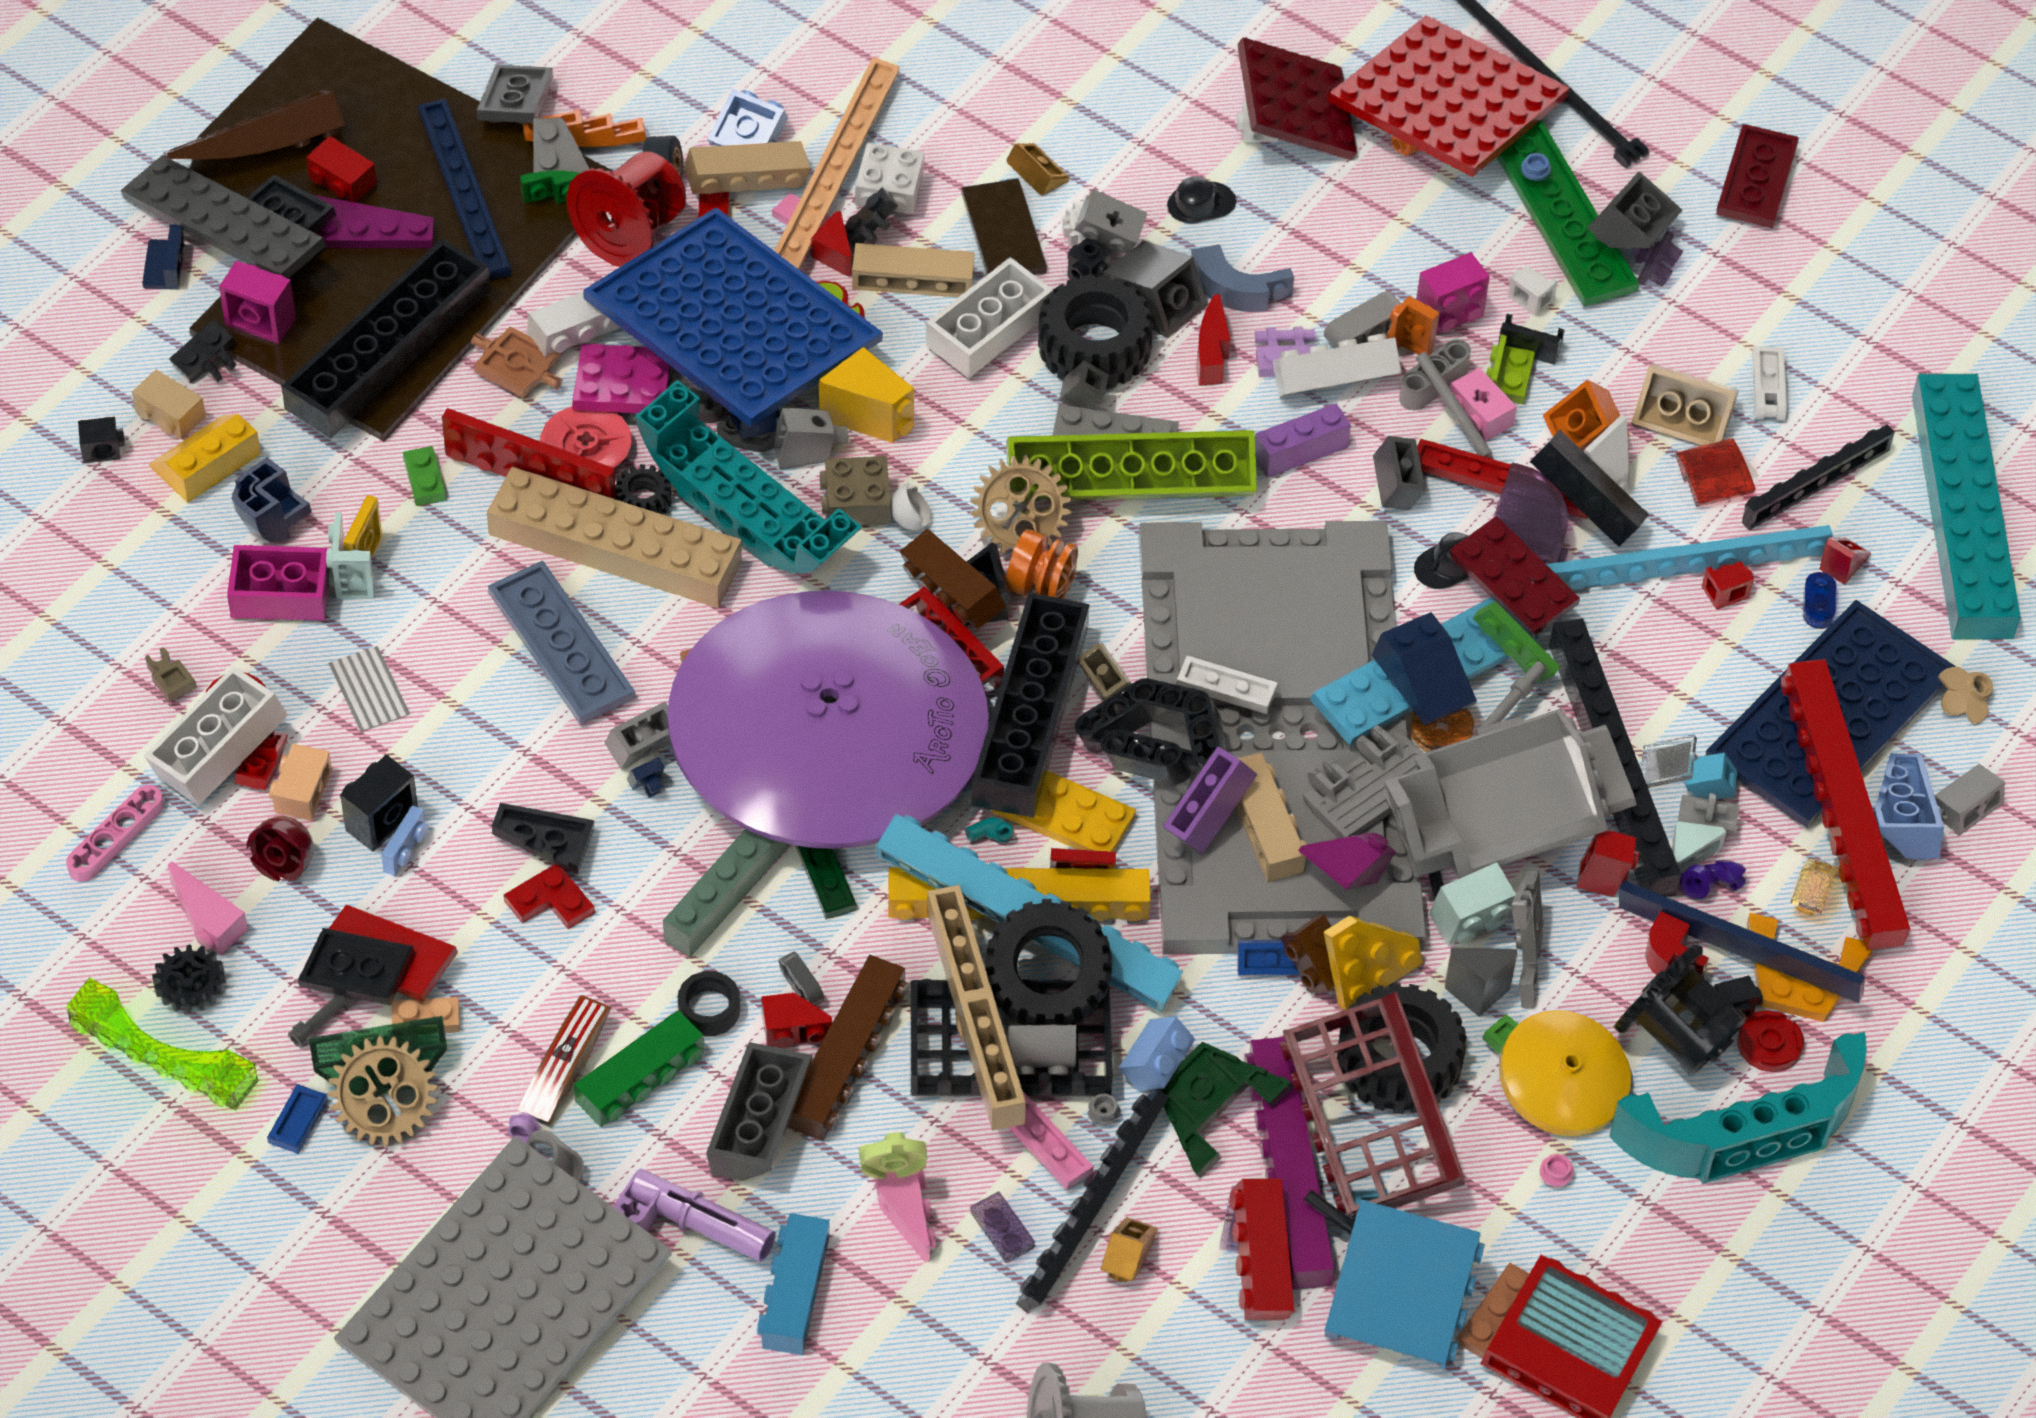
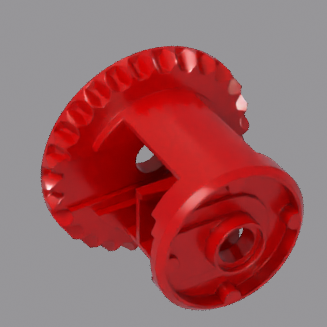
M652 152L637 153L613 172L611 170L605 171L602 168L584 170L573 178L567 191L568 214L579 238L592 253L617 267H621L646 250L651 249L655 243L652 239L655 231L679 216L686 205V191L679 173L666 159ZM653 179L659 183L661 191L655 187ZM606 212L611 215V221L609 220Z

